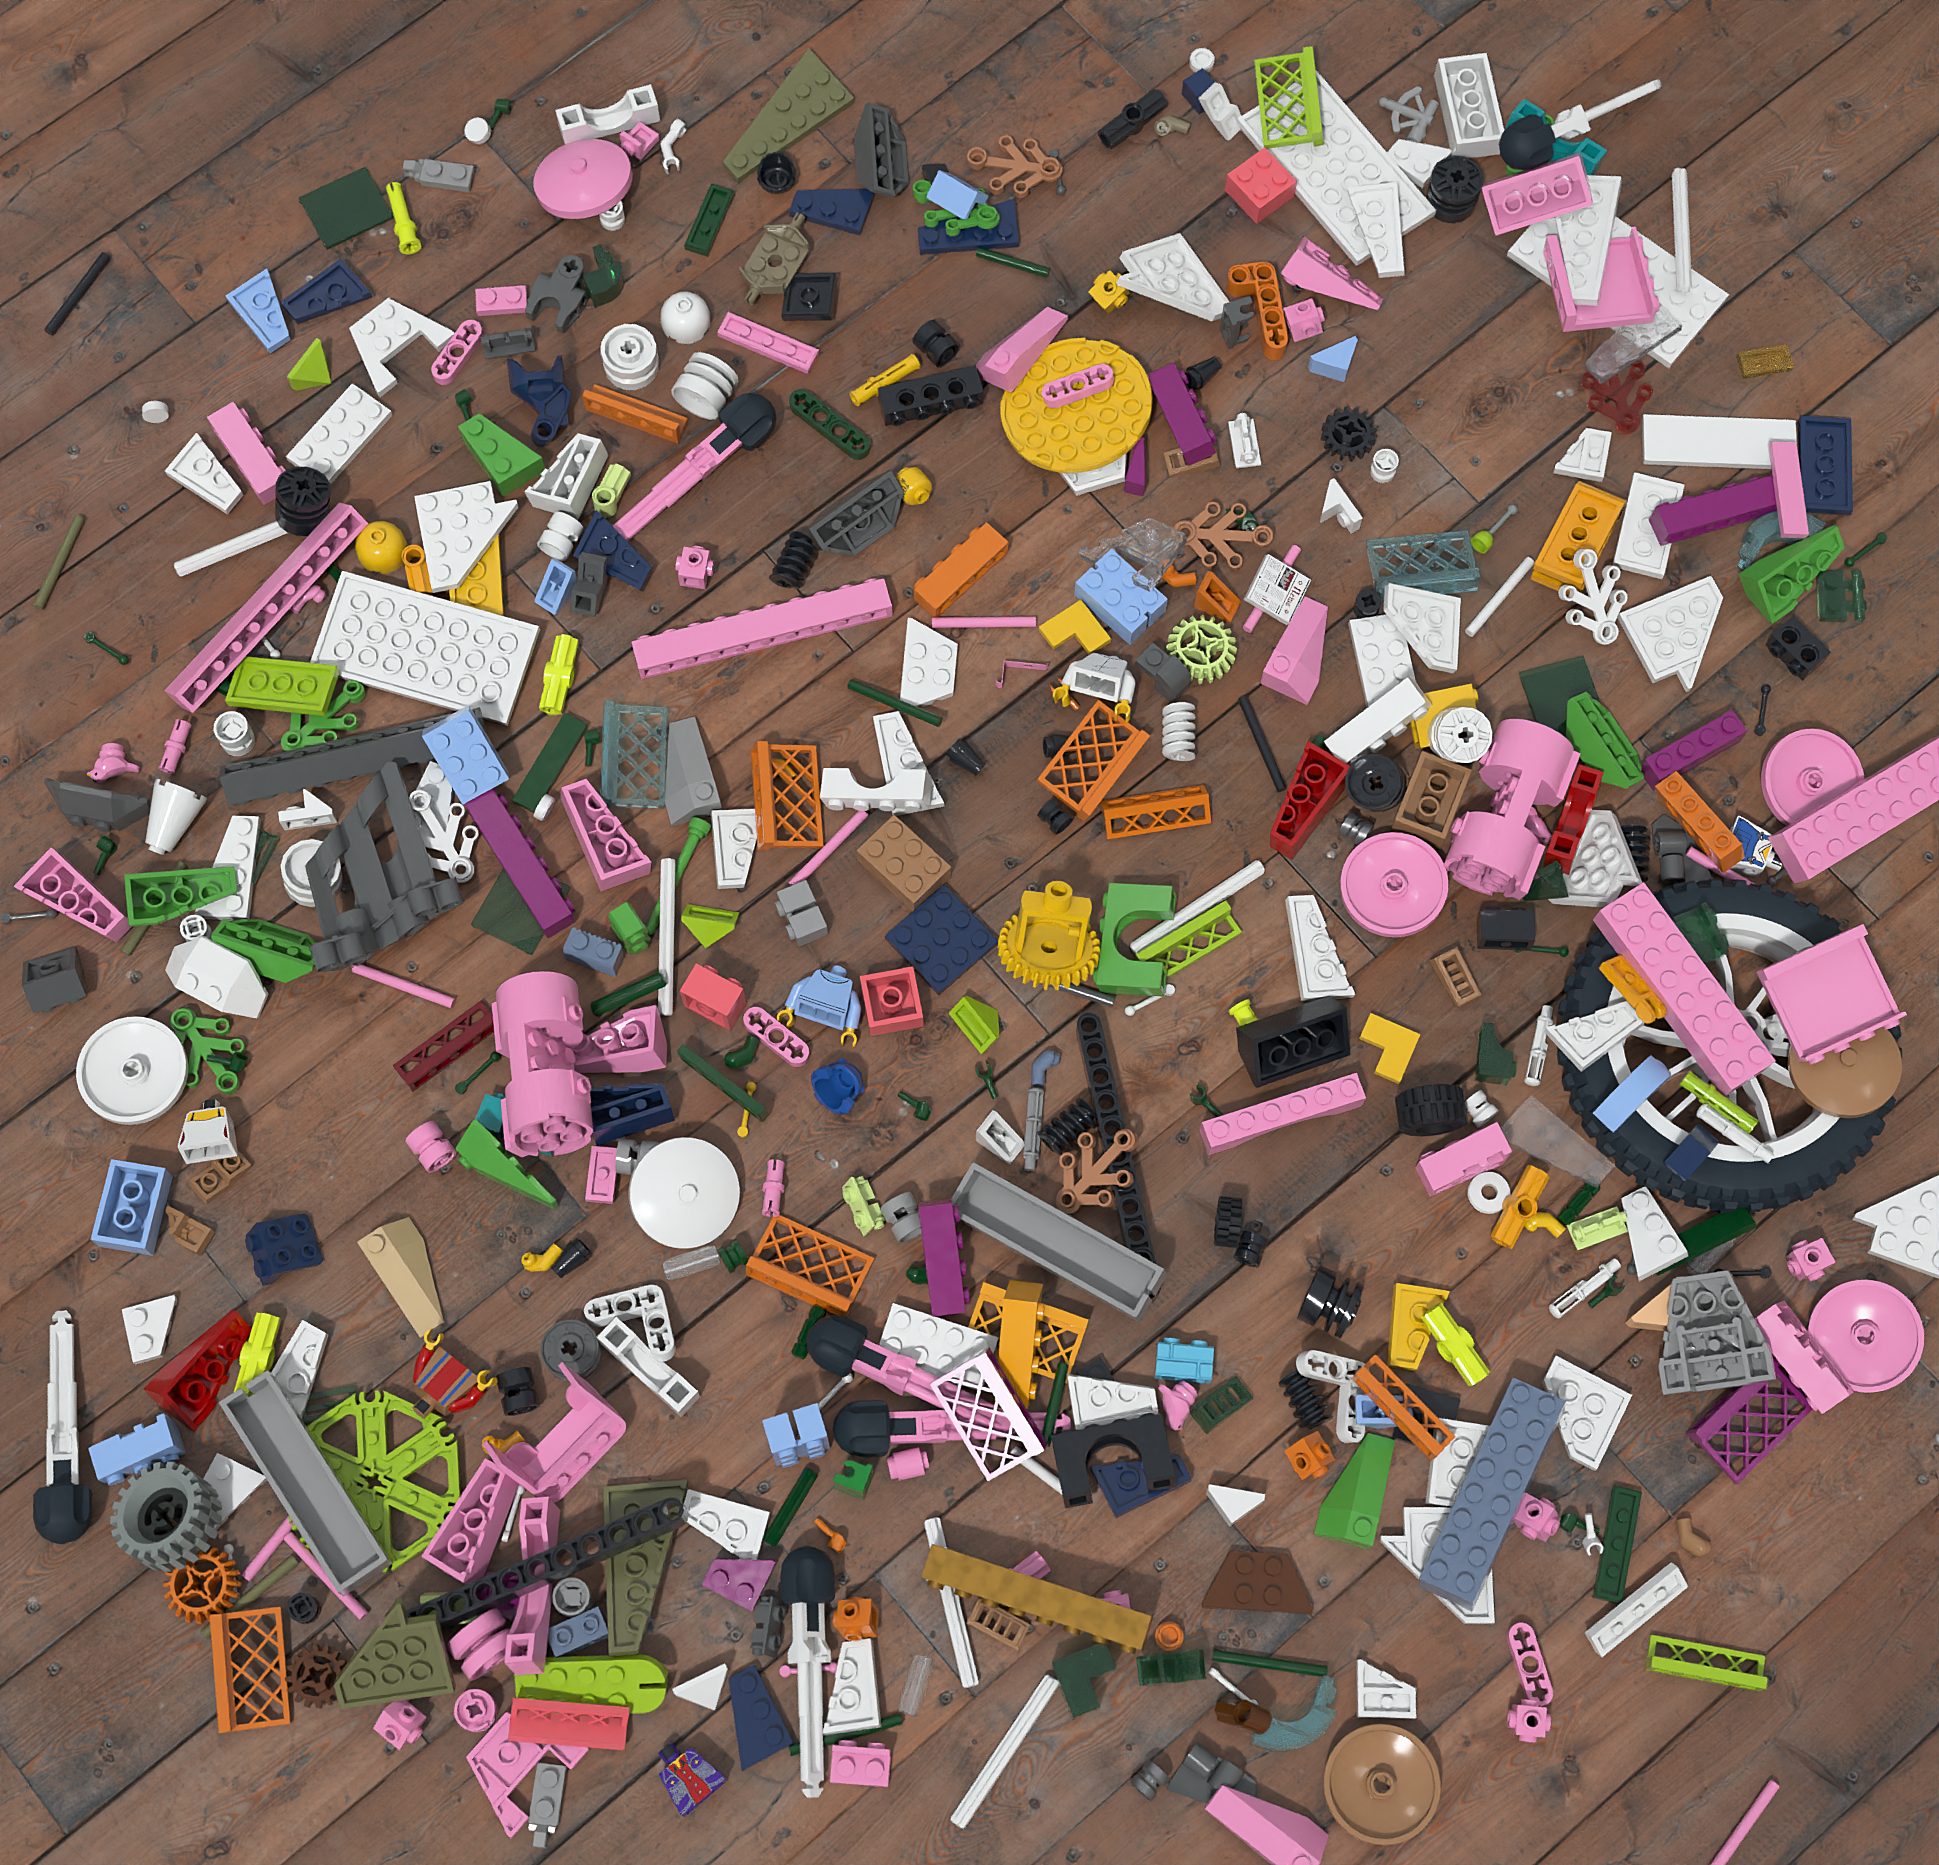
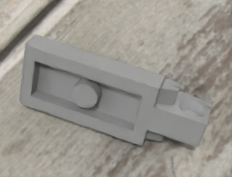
M419 159L418 162L404 160L402 168L405 177L414 178L415 181L421 183V186L470 192L475 171L474 166L429 159Z
M537 1763L528 1820L529 1831H535L533 1847L546 1848L548 1834H555L556 1826H559L567 1772L566 1766Z

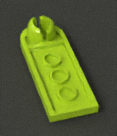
M641 1654L547 1657L545 1659L544 1674L516 1675L514 1673L516 1698L630 1707L629 1714L647 1713L655 1710L664 1700L668 1682L667 1668L653 1657Z

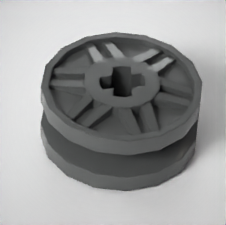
M563 1320L555 1323L546 1331L541 1341L540 1354L544 1365L556 1378L565 1382H569V1380L558 1366L561 1362L585 1379L597 1369L601 1361L602 1347L596 1333L587 1324L579 1320ZM569 1346H572L576 1351L572 1356L566 1350Z

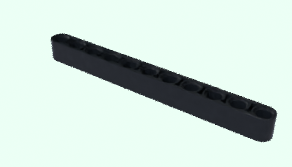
M1086 1012L1077 1020L1076 1036L1093 1111L1097 1116L1095 1120L1104 1154L1114 1144V1136L1108 1135L1104 1129L1107 1126L1113 1125L1118 1130L1125 1129L1101 1021L1096 1014ZM1085 1023H1090L1096 1029L1093 1032H1085L1081 1026ZM1095 1048L1102 1055L1098 1058H1092L1087 1054V1051ZM1097 1074H1102L1107 1078V1081L1103 1084H1098L1093 1080V1077ZM1102 1100H1109L1113 1107L1105 1110L1098 1103ZM1123 1135L1120 1139L1122 1145L1128 1141L1127 1135ZM1122 1151L1121 1153L1124 1154L1125 1159L1121 1162L1113 1161L1108 1166L1107 1173L1116 1174L1120 1170H1126L1133 1175V1183L1128 1188L1110 1185L1115 1197L1114 1204L1124 1247L1156 1264L1131 1152ZM1123 1174L1121 1178L1128 1179L1127 1174ZM1125 1204H1132L1136 1207L1137 1212L1128 1215L1123 1211L1122 1207ZM1132 1230H1138L1142 1233L1143 1238L1140 1241H1133L1129 1238L1128 1233ZM1161 1287L1157 1292L1156 1296L1152 1294L1149 1295V1297L1152 1300V1303L1158 1298Z
M666 1498L406 1611L407 1617L425 1616L437 1610L441 1631L681 1528L688 1521V1509L677 1498ZM672 1507H680L678 1517L668 1519V1511ZM652 1518L653 1526L647 1531H642L641 1523L643 1520ZM622 1529L626 1530L625 1539L618 1543L614 1542L616 1532ZM599 1541L598 1551L594 1554H588L589 1544ZM569 1552L572 1553L571 1563L562 1566V1556ZM540 1564H545V1573L541 1577H535V1568ZM512 1576H518V1585L513 1589H508V1580ZM491 1587L492 1594L490 1598L482 1601L481 1592L485 1588ZM464 1599V1608L460 1612H455L454 1604L456 1601Z

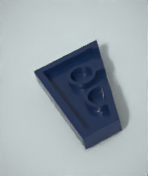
M868 189L796 190L789 209V216L794 217L795 213L799 212V215L800 213L804 215L805 221L861 235L875 193Z
M339 259L280 303L292 319L299 324L372 298V294L348 266Z
M596 510L573 556L579 559L581 552L607 557V574L643 591L654 568Z
M1179 1454L1171 1455L1176 1487L1151 1492L1148 1491L1142 1461L1128 1463L1123 1461L1116 1462L1113 1465L1090 1466L1115 1518L1192 1482Z

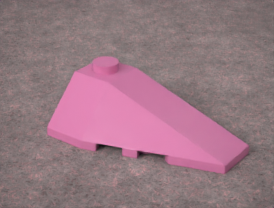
M1305 236L1303 237L1281 272L1289 284L1293 286L1298 285L1304 289L1372 309H1379L1383 299L1361 280L1354 279L1353 281L1347 272L1348 269L1343 265H1334L1329 261L1330 254Z
M1304 596L1263 671L1261 684L1308 705L1319 683L1328 612L1327 606Z
M1220 1785L1204 1807L1208 1813L1271 1865H1319L1329 1835L1306 1816Z

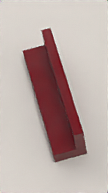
M479 1001L395 1063L393 1067L411 1091L414 1092L494 1033L493 1014ZM481 1010L485 1016L470 1026L471 1017ZM454 1029L465 1030L448 1042L449 1033ZM431 1046H443L426 1058L427 1049ZM410 1062L420 1063L407 1074L402 1069Z

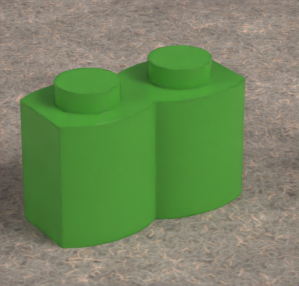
M625 902L609 912L608 919L611 922V928L629 954H639L648 948L650 937L647 934L648 929L630 902Z

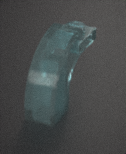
M1778 512L1768 513L1757 519L1744 534L1741 540L1744 545L1738 553L1741 559L1737 566L1743 570L1748 568L1759 550L1769 543L1785 542L1792 545L1805 538H1781ZM1806 513L1809 531L1807 537H1810L1822 531L1826 523Z
M1325 1675L1320 1678L1311 1708L1302 1719L1294 1722H1282L1272 1718L1271 1725L1265 1733L1258 1735L1253 1732L1250 1744L1268 1751L1286 1752L1305 1747L1319 1738L1330 1726L1337 1712L1326 1707L1327 1703L1332 1705L1337 1688L1333 1687L1335 1679Z

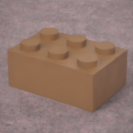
M1422 751L1391 831L1415 836L1430 846L1441 849L1472 770Z
M895 815L887 820L856 850L857 861L912 912L951 878V866Z

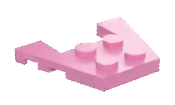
M506 1712L466 1758L488 1796L506 1834L513 1838L529 1820V1816L509 1799V1795L549 1750L568 1768L573 1770L589 1749L587 1747L508 1741L510 1713Z

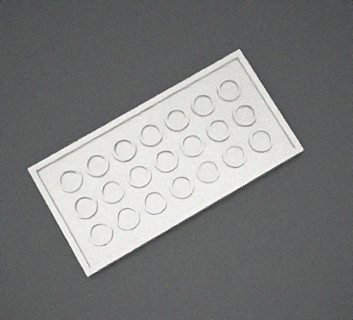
M1316 71L1324 145L1314 147V143L1311 142L1269 148L1267 150L1297 180L1295 194L1357 266L1370 258L1371 254L1348 195L1347 187L1397 182L1401 237L1435 216L1436 209ZM1295 82L1287 90L1296 95L1302 89V86ZM1282 94L1276 103L1285 108L1292 99ZM1296 103L1289 111L1299 116L1305 108ZM1258 105L1239 117L1237 125L1260 151L1264 148L1260 107ZM1272 106L1265 115L1274 120L1280 111ZM1285 115L1278 124L1288 129L1294 120ZM1298 124L1292 133L1296 136L1307 135V129ZM1273 128L1268 134V140L1279 139L1283 133Z
M1615 216L1611 239L1629 237L1632 227ZM1555 217L1531 224L1507 254L1512 260L1550 286L1551 282L1543 250L1546 237L1549 235H1557L1560 244ZM1637 232L1638 237L1641 236L1643 239L1642 252L1643 256L1648 258V274L1653 277L1654 297L1657 296L1659 299V311L1655 313L1653 323L1610 328L1664 366L1670 368L1727 300L1729 294L1693 269H1691L1692 287L1688 293L1678 292L1675 257Z
M342 571L310 663L337 665L340 670L338 678L348 681L355 680L362 683V685L453 711H459L470 705L471 709L480 707L483 719L508 726L540 628L536 625Z

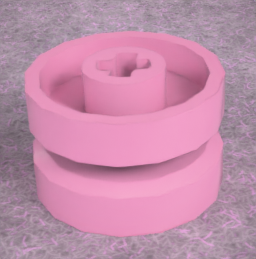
M497 1608L482 1614L456 1634L446 1646V1649L455 1660L465 1659L461 1669L470 1681L478 1679L505 1660L507 1634L510 1629L501 1631L505 1626L506 1619Z

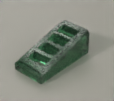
M1235 1376L1196 1404L1190 1411V1414L1201 1429L1208 1434L1253 1400V1396ZM1230 1388H1232L1233 1391L1237 1394V1396L1241 1399L1239 1402H1237L1236 1399L1232 1396V1394L1228 1391ZM1221 1395H1223V1397L1231 1405L1230 1408H1228V1406L1220 1398ZM1212 1402H1214V1404L1222 1412L1221 1415H1219V1413L1211 1405Z

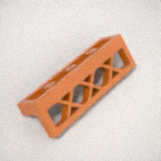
M595 384L591 391L585 390L582 395L585 410L679 444L688 425V418Z
M1204 785L1109 799L1100 802L1107 840L1211 823L1209 794ZM1203 805V817L1193 818L1187 814L1193 806ZM1174 809L1180 813L1171 822L1161 818L1167 810ZM1148 813L1153 817V820L1146 826H1140L1135 822L1141 814ZM1122 817L1127 821L1123 829L1112 831L1111 819Z
M1376 1354L1351 1378L1430 1461L1435 1459L1456 1437ZM1373 1364L1383 1372V1383H1380L1368 1371ZM1387 1377H1388L1393 1383H1387ZM1387 1387L1398 1388L1403 1393V1403H1399L1387 1391ZM1407 1398H1408L1413 1404L1407 1403ZM1407 1408H1418L1423 1413V1424H1420L1408 1412ZM1428 1429H1438L1446 1439L1439 1444L1428 1433Z

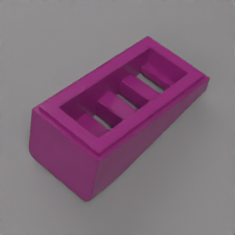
M1141 437L1135 444L1124 484L1126 493L1138 496L1144 495L1146 485L1144 437Z

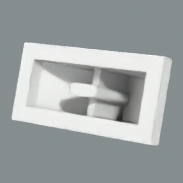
M994 1110L991 1111L976 1131V1141L1006 1164L1010 1165L1024 1147V1141Z
M1211 1484L1208 1485L1206 1495L1229 1527L1261 1505L1265 1499V1494Z

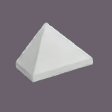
M723 1664L672 1690L679 1698L715 1710L729 1673L726 1664Z

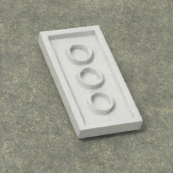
M352 383L291 450L286 458L296 467H310L320 471L326 476L331 485L393 416L392 412Z
M1634 472L1612 566L1654 578H1663L1671 543L1660 546L1648 519L1659 504L1678 502L1682 498L1684 484Z
M1387 615L1349 620V630L1365 703L1368 708L1407 677L1415 680L1407 640Z
M893 1303L879 1346L898 1355L917 1360L916 1367L941 1377L977 1356L988 1347L994 1354L999 1338ZM976 1364L966 1369L964 1380L979 1384L981 1373ZM961 1373L955 1375L954 1377L960 1378Z

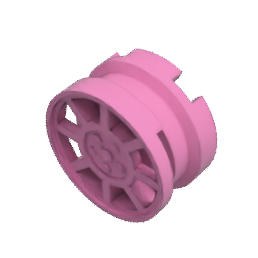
M471 1689L464 1692L457 1699L454 1715L458 1724L464 1729L471 1732H482L494 1724L498 1715V1707L495 1699L483 1690Z

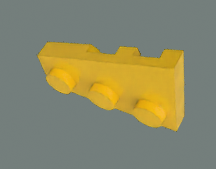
M1401 1283L1393 1285L1388 1367L1411 1371L1418 1368L1431 1334L1421 1316L1439 1303L1444 1304L1450 1291Z

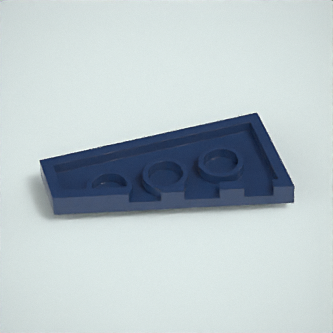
M1014 199L991 205L996 209L1000 217L999 224L991 229L974 226L961 229L960 233L956 236L948 235L946 233V222L950 219L961 220L962 218L960 217L939 221V224L935 227H928L926 225L919 227L920 255L976 251L978 247L987 250L1019 247Z

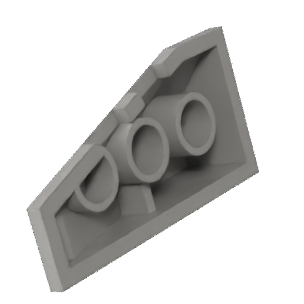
M695 716L669 723L664 801L671 826L690 822L692 817L701 819L711 816L712 810H722Z

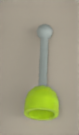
M1514 504L1509 505L1507 512L1489 531H1479L1470 540L1472 547L1479 553L1485 554L1493 544L1492 535L1510 515L1517 513V506Z

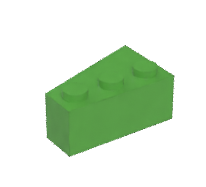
M480 413L458 426L462 441L502 497L539 476L545 470L541 456Z

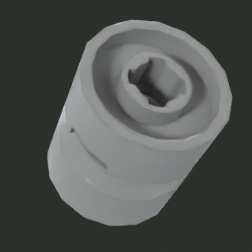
M620 1138L616 1153V1174L632 1175L641 1157L652 1147L659 1144V1142L643 1140L641 1144H637L634 1139Z
M911 1192L894 1197L880 1208L886 1222L893 1224L891 1231L898 1243L907 1242L921 1234L919 1212L916 1211L918 1204ZM908 1213V1215H906V1216H904V1217H902V1218L900 1219V1216H902V1215Z
M573 1577L560 1581L554 1588L552 1595L553 1604L556 1609L570 1619L591 1610L594 1603L593 1593L590 1588L580 1579Z

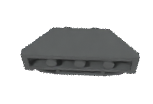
M867 103L854 136L856 181L871 192L893 198L909 185L906 141L897 124L891 118L892 114L888 108Z
M888 470L861 483L826 508L816 517L808 527V530L821 550L854 557L894 528L904 491L892 471Z
M45 778L44 784L70 824L77 827L90 825L102 832H110V830L121 831L150 814L151 802L148 798Z

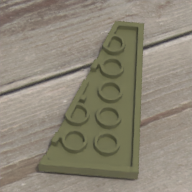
M808 49L723 160V167L739 184L758 170L763 157L773 152H785L853 105L854 97L819 58Z
M688 1479L603 1487L604 1525L666 1498H677L683 1503L689 1484ZM672 1507L668 1511V1519L678 1517L680 1507ZM647 1518L643 1520L641 1530H649L653 1526V1519ZM622 1529L616 1532L614 1542L623 1541L626 1537V1530ZM675 1530L605 1560L610 1656L639 1654Z

